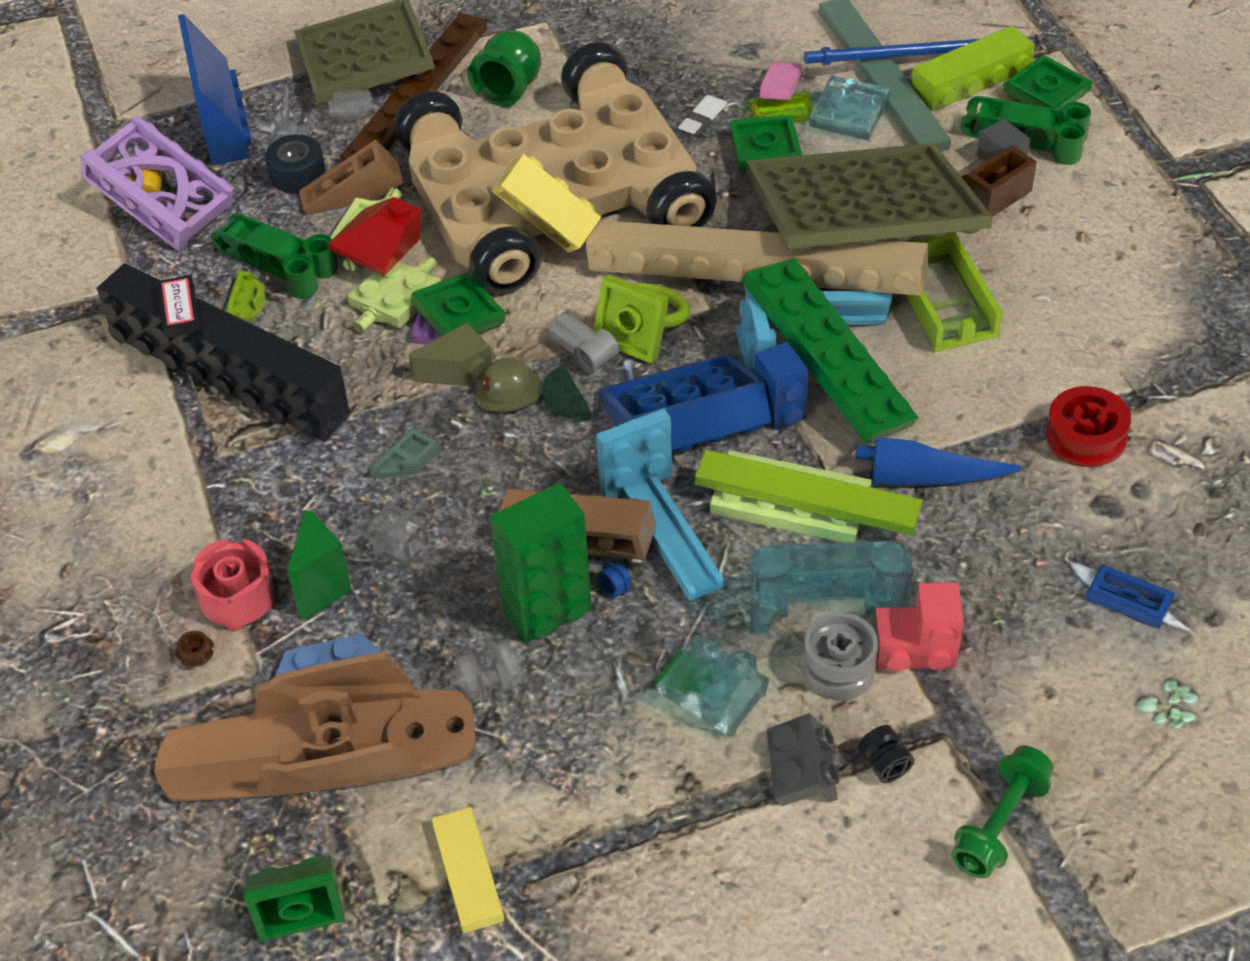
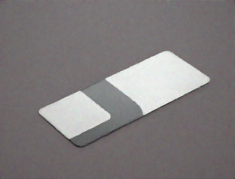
M706 95L679 125L678 129L699 136L727 105V102Z

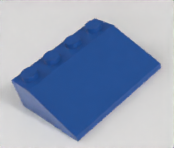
M185 14L178 15L192 87L211 164L217 165L248 159L247 145H252L249 127L246 126L248 122L245 109L241 107L244 105L240 88H238L239 83L236 70H229L227 58Z
M731 353L599 388L600 397L615 427L664 408L671 418V448L676 452L689 450L693 447V444L704 441H722L727 435L732 433L754 432L760 429L761 425L771 423L765 382Z

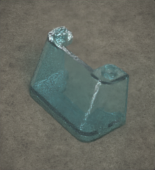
M891 541L769 545L757 549L751 557L747 576L750 634L770 633L771 622L778 615L780 617H788V601L863 599L865 614H873L876 608L909 607L913 577L912 560L909 550L904 545Z

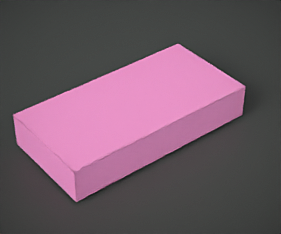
M771 62L760 86V98L790 100L802 74L801 63Z

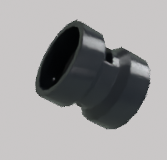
M882 725L874 728L858 744V750L866 761H871L874 764L873 771L882 783H890L901 778L914 765V757L906 747L899 745V736L891 725Z

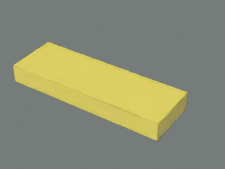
M472 807L431 818L463 934L505 922Z

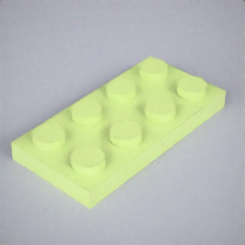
M732 450L728 452V455L870 488L872 485L871 479ZM719 490L714 491L710 502V514L855 545L861 525L847 520Z

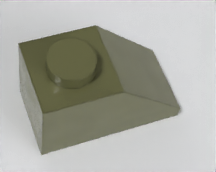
M468 323L409 353L412 378L416 382L465 386L476 379L482 378L485 370L492 363L490 346Z

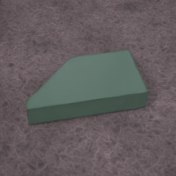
M412 427L369 468L370 477L379 479L418 474L441 452L440 443Z

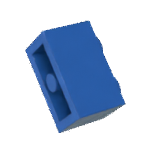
M788 342L756 353L755 375L765 382L771 423L769 424L775 431L805 419L808 368Z

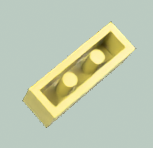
M524 154L515 158L491 191L568 253L580 249L601 218L594 211V206L586 199L577 198L569 191V186L558 177H552L545 172L543 165L536 158Z

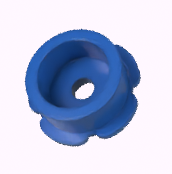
M604 563L602 566L603 570L596 575L599 588L609 598H616L620 594L624 596L630 591V573L621 564Z

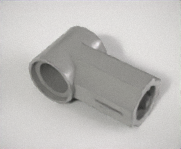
M563 312L557 316L552 327L549 329L550 338L570 351L580 368L587 373L595 372L619 354V345L611 333L605 329H599L595 332L571 314L567 315Z

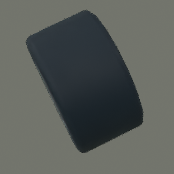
M301 134L287 135L275 140L267 148L265 159L272 185L278 190L286 193H299L300 189L326 173L320 143L312 137Z

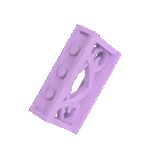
M138 115L133 117L128 125L94 151L90 149L81 156L82 178L178 252L188 245L189 239L224 210L227 211L232 207L233 188L224 178L216 176L206 168L203 162L194 159L182 150L177 142L169 140L152 123L144 121ZM136 141L146 151L139 150L136 144L134 148L135 156L130 157L126 151V146ZM117 153H119L122 159H118L110 163L107 162ZM151 169L173 172L177 184V195L164 191L145 192L142 189L144 178L141 170ZM130 171H132L136 177V180L134 182L127 178L131 177ZM200 190L211 201L206 205H197L189 202L188 199L195 202L203 201L205 196L196 193ZM165 200L167 206L165 207L158 201ZM186 210L196 213L186 222L182 220Z

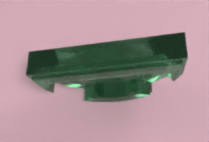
M565 365L552 370L545 378L542 387L545 407L552 415L558 417L559 414L563 417L573 418V422L591 420V411Z

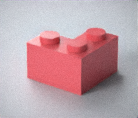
M959 582L918 583L915 607L875 609L873 629L878 638L877 669L902 671L930 668L932 670L956 668L964 624Z

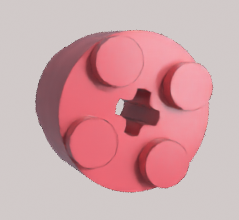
M229 539L216 541L202 549L193 561L194 568L191 574V582L200 609L208 620L223 626L227 631H238L244 625L256 621L272 608L276 602L275 586L267 557L262 548L250 540L241 539L242 543H230Z

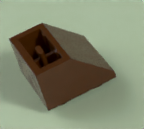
M1012 145L983 155L958 171V173L993 217L1032 192L1037 161Z

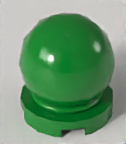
M509 29L492 36L486 42L484 49L480 50L472 59L471 65L467 69L468 81L477 95L482 92L487 98L492 100L490 104L503 108L513 106L524 95L526 87L538 76L542 65L540 49L533 39L523 32Z

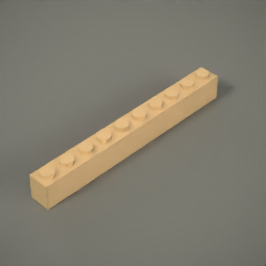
M604 220L598 221L586 241L589 270L742 282L741 279L747 271L795 258L818 288L922 296L928 273V243L890 240H879V242L874 244L851 242L846 243L842 247L822 245L812 246L811 249L806 251L788 249L780 233Z

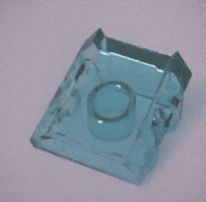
M696 635L656 685V692L725 735L735 736L737 728L762 696L765 697L769 677L758 671L757 661L753 654L746 651H736L729 654L724 651L723 645L719 640Z

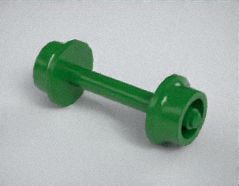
M1022 745L1015 748L1011 755L1001 758L998 770L1002 778L1009 785L982 829L971 825H964L955 832L954 840L956 844L951 856L955 864L964 872L977 878H988L996 868H1001L1006 864L1008 853L1004 845L997 839L998 835L1023 794L1032 797H1043L1048 794L1051 788L1050 777L1054 767L1051 760L1043 752L1034 747Z

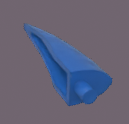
M877 437L874 446L856 445L855 459L872 461V485L936 486L991 479L1022 470V465L968 457L935 449L913 440Z

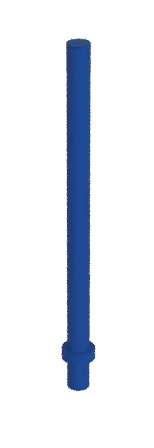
M979 39L832 50L830 47H822L819 51H805L804 62L805 64L822 63L823 66L831 65V62L945 54Z

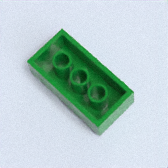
M561 482L490 515L502 612L525 644L536 638L548 635L553 629L569 621L582 618L587 612L592 610L585 513Z

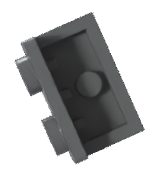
M808 713L768 728L767 735L774 800L781 806H785L818 793L828 802L837 800L836 784L839 783V774L833 763L831 749L834 748L835 742L829 727L822 725L815 717Z

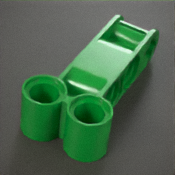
M984 96L972 97L967 103L966 109L968 113L962 118L960 127L962 132L969 137L979 139L981 130L1005 119L1030 138L1029 148L1053 152V158L1058 163L1072 165L1079 162L1082 157L1083 144L1087 139L1091 109L1084 103L1070 102L1064 105L1062 110ZM982 103L979 113L977 114L978 104ZM978 120L977 130L973 131L976 121Z
M237 212L230 215L229 222L222 229L215 230L211 234L214 246L223 254L285 279L289 293L294 298L305 299L313 296L318 290L317 278L330 277L338 270L336 253L327 249L328 243L332 238L325 234H315L305 240Z

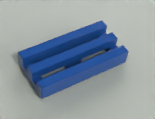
M1101 564L1087 591L1086 600L1160 629L1163 619L1166 617L1168 609L1173 602L1175 593ZM1103 580H1104V581H1107V582H1109V583H1112V584H1114V585H1117V586H1119V587H1122V588H1124V590L1121 589V588H1118V587H1116V586H1113V585H1111V584H1108V583H1106V582H1103ZM1139 594L1142 595V596H1145V597H1147V598H1150V599H1152V600H1155V601H1157V602H1160L1161 604L1156 603V602H1154V601H1151V600H1149V599H1146V598H1144V597H1141V596H1139Z

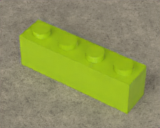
M1012 25L914 66L911 86L925 105L933 112L1010 79L1033 62L1035 44Z

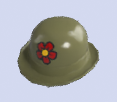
M502 358L494 361L487 367L483 377L479 379L474 387L473 398L478 406L488 411H515L537 402L543 394L544 385L539 376L529 370L523 362L513 358Z

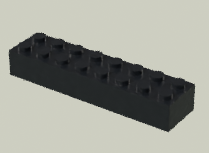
M125 263L96 288L101 301V309L105 313L109 325V333L116 341L120 343L125 342L137 348L142 354L146 356L151 355L163 361L168 367L172 369L177 368L189 374L194 380L198 382L203 381L215 387L220 393L231 395L243 401L248 407L257 408L269 414L276 421L285 422L297 428L304 435L313 436L323 442L350 416L341 366L199 298L196 299L201 332L166 338L163 330L157 281L160 280Z

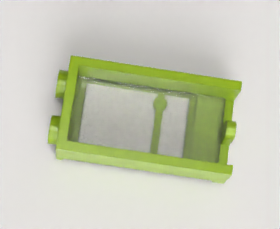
M949 232L942 237L929 236L908 241L928 243V273L922 296L906 295L932 342L931 347L934 352L999 337L1003 312L957 234Z

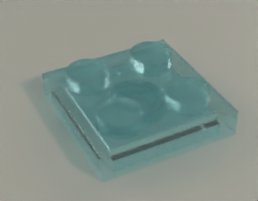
M831 75L809 117V127L869 141L890 99V88Z

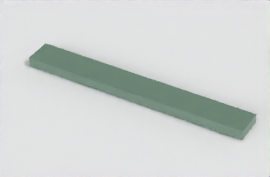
M831 0L819 3V13L845 49L882 46L849 0ZM892 58L853 60L913 145L934 143L940 151L950 148L951 139Z

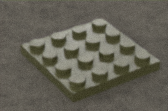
M394 0L294 30L317 104L325 101L331 102L348 94L361 93L368 88L381 84H391L398 79L411 75H420L427 70L435 68L409 0Z

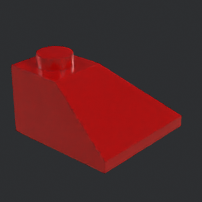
M396 197L366 207L328 243L327 249L385 276L420 240L423 210Z

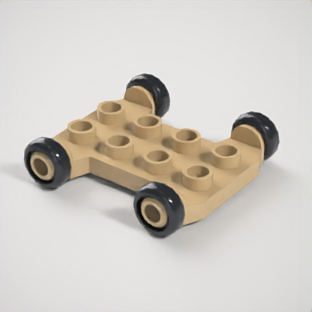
M605 42L588 43L576 49L566 60L562 68L561 82L567 96L579 105V110L563 109L554 113L550 119L520 128L503 127L493 132L490 137L474 141L461 131L463 118L459 107L445 93L437 91L420 92L410 97L400 106L394 118V132L400 145L410 153L409 167L411 180L455 261L470 269L476 284L483 287L487 292L498 294L513 292L531 281L541 266L542 251L535 236L543 232L491 191L511 162L523 154L532 156L540 161L545 172L552 177H558L569 186V191L577 198L589 201L594 206V211L598 215L632 205L648 216L650 224L690 227L704 226L713 215L717 202L714 186L704 175L697 172V165L646 91L626 81L628 68L625 58L612 44Z

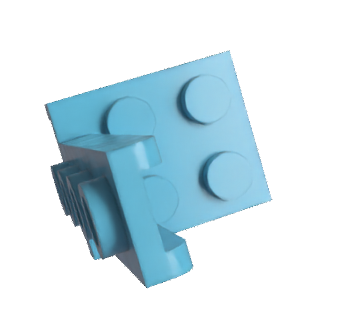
M744 285L746 298L741 300L739 308L740 315L742 316L741 324L736 325L735 330L742 363L755 374V354L776 346L775 330L769 328L776 326ZM822 291L826 299L840 317L845 320L847 325H882L886 323L890 303L893 298L892 293Z
M664 408L596 434L601 495L612 498L623 496L624 499L636 498L650 501L656 522V528L651 541L689 601L723 588L724 581L721 573L661 483L662 480L672 477L671 418Z

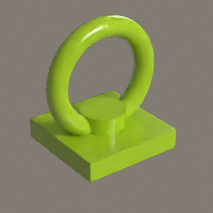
M608 274L602 278L594 331L597 332L599 329L607 330L616 339L619 351L652 364L659 356L663 329L676 327L684 323L689 318L690 306L683 296L669 288L649 283H631ZM668 303L674 306L677 311L666 314Z

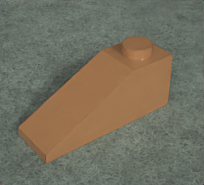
M374 140L300 189L299 194L303 211L310 215L350 206L356 197L370 201L377 200L387 194L390 188L395 189L402 184L403 179L398 162L377 140Z

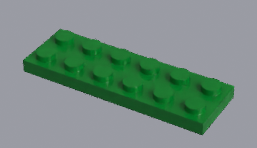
M795 258L746 272L741 279L742 283L864 443L911 427L919 417L910 407L908 401L899 393L889 380L887 374L878 366L868 353L866 347L857 339L847 326L845 320L840 317L826 299L824 293L819 290Z

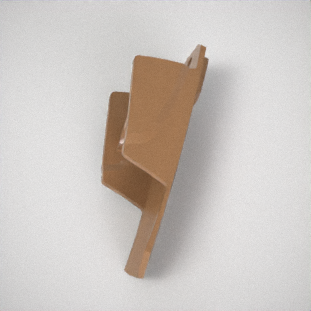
M380 652L336 660L282 673L269 682L258 685L254 712L251 714L168 730L158 750L154 771L158 784L172 802L290 795L362 786L406 778L461 763L469 758L476 747L472 703L459 690H416L409 676L386 653ZM454 726L463 727L458 733L449 732ZM416 731L423 733L417 739L410 738L411 734Z

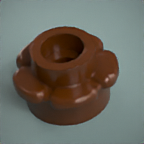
M201 631L186 632L177 642L176 658L182 660V664L186 667L200 666L212 658L214 644Z

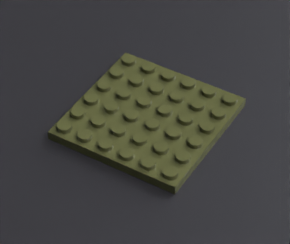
M934 143L746 161V173L788 249L806 251L811 249L812 246L842 247L846 243L851 242L874 244L881 239L890 238L904 241L912 239L913 236L928 235L931 237H942L946 233L959 231L973 234L979 232L980 229L992 227L991 213Z

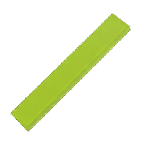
M705 450L695 475V485L910 536L914 534L923 502L922 499L710 450Z

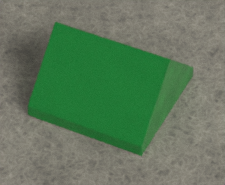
M305 510L287 569L299 618L310 617L352 591L342 544L313 511Z

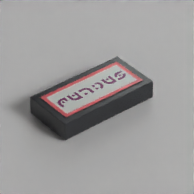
M192 275L157 281L165 337L170 338L201 332Z

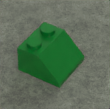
M331 856L324 858L312 857L303 860L299 864L283 868H266L258 874L249 875L245 878L244 899L260 942L345 921L338 879Z

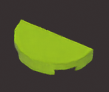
M238 270L225 311L248 321L263 309L266 304V292L263 283L255 279L251 272Z

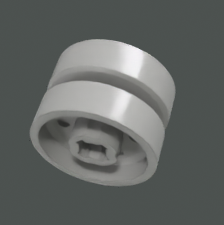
M844 612L829 613L816 619L807 629L804 642L803 675L808 686L820 696L832 700H849L865 693L873 683L876 668L878 638L873 627L861 617Z

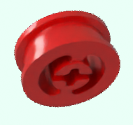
M1094 386L1070 388L1060 393L1051 403L1049 422L1046 429L1047 443L1059 458L1068 463L1083 467H1098L1109 464L1119 458L1126 448L1127 433L1131 424V413L1127 404L1111 391Z

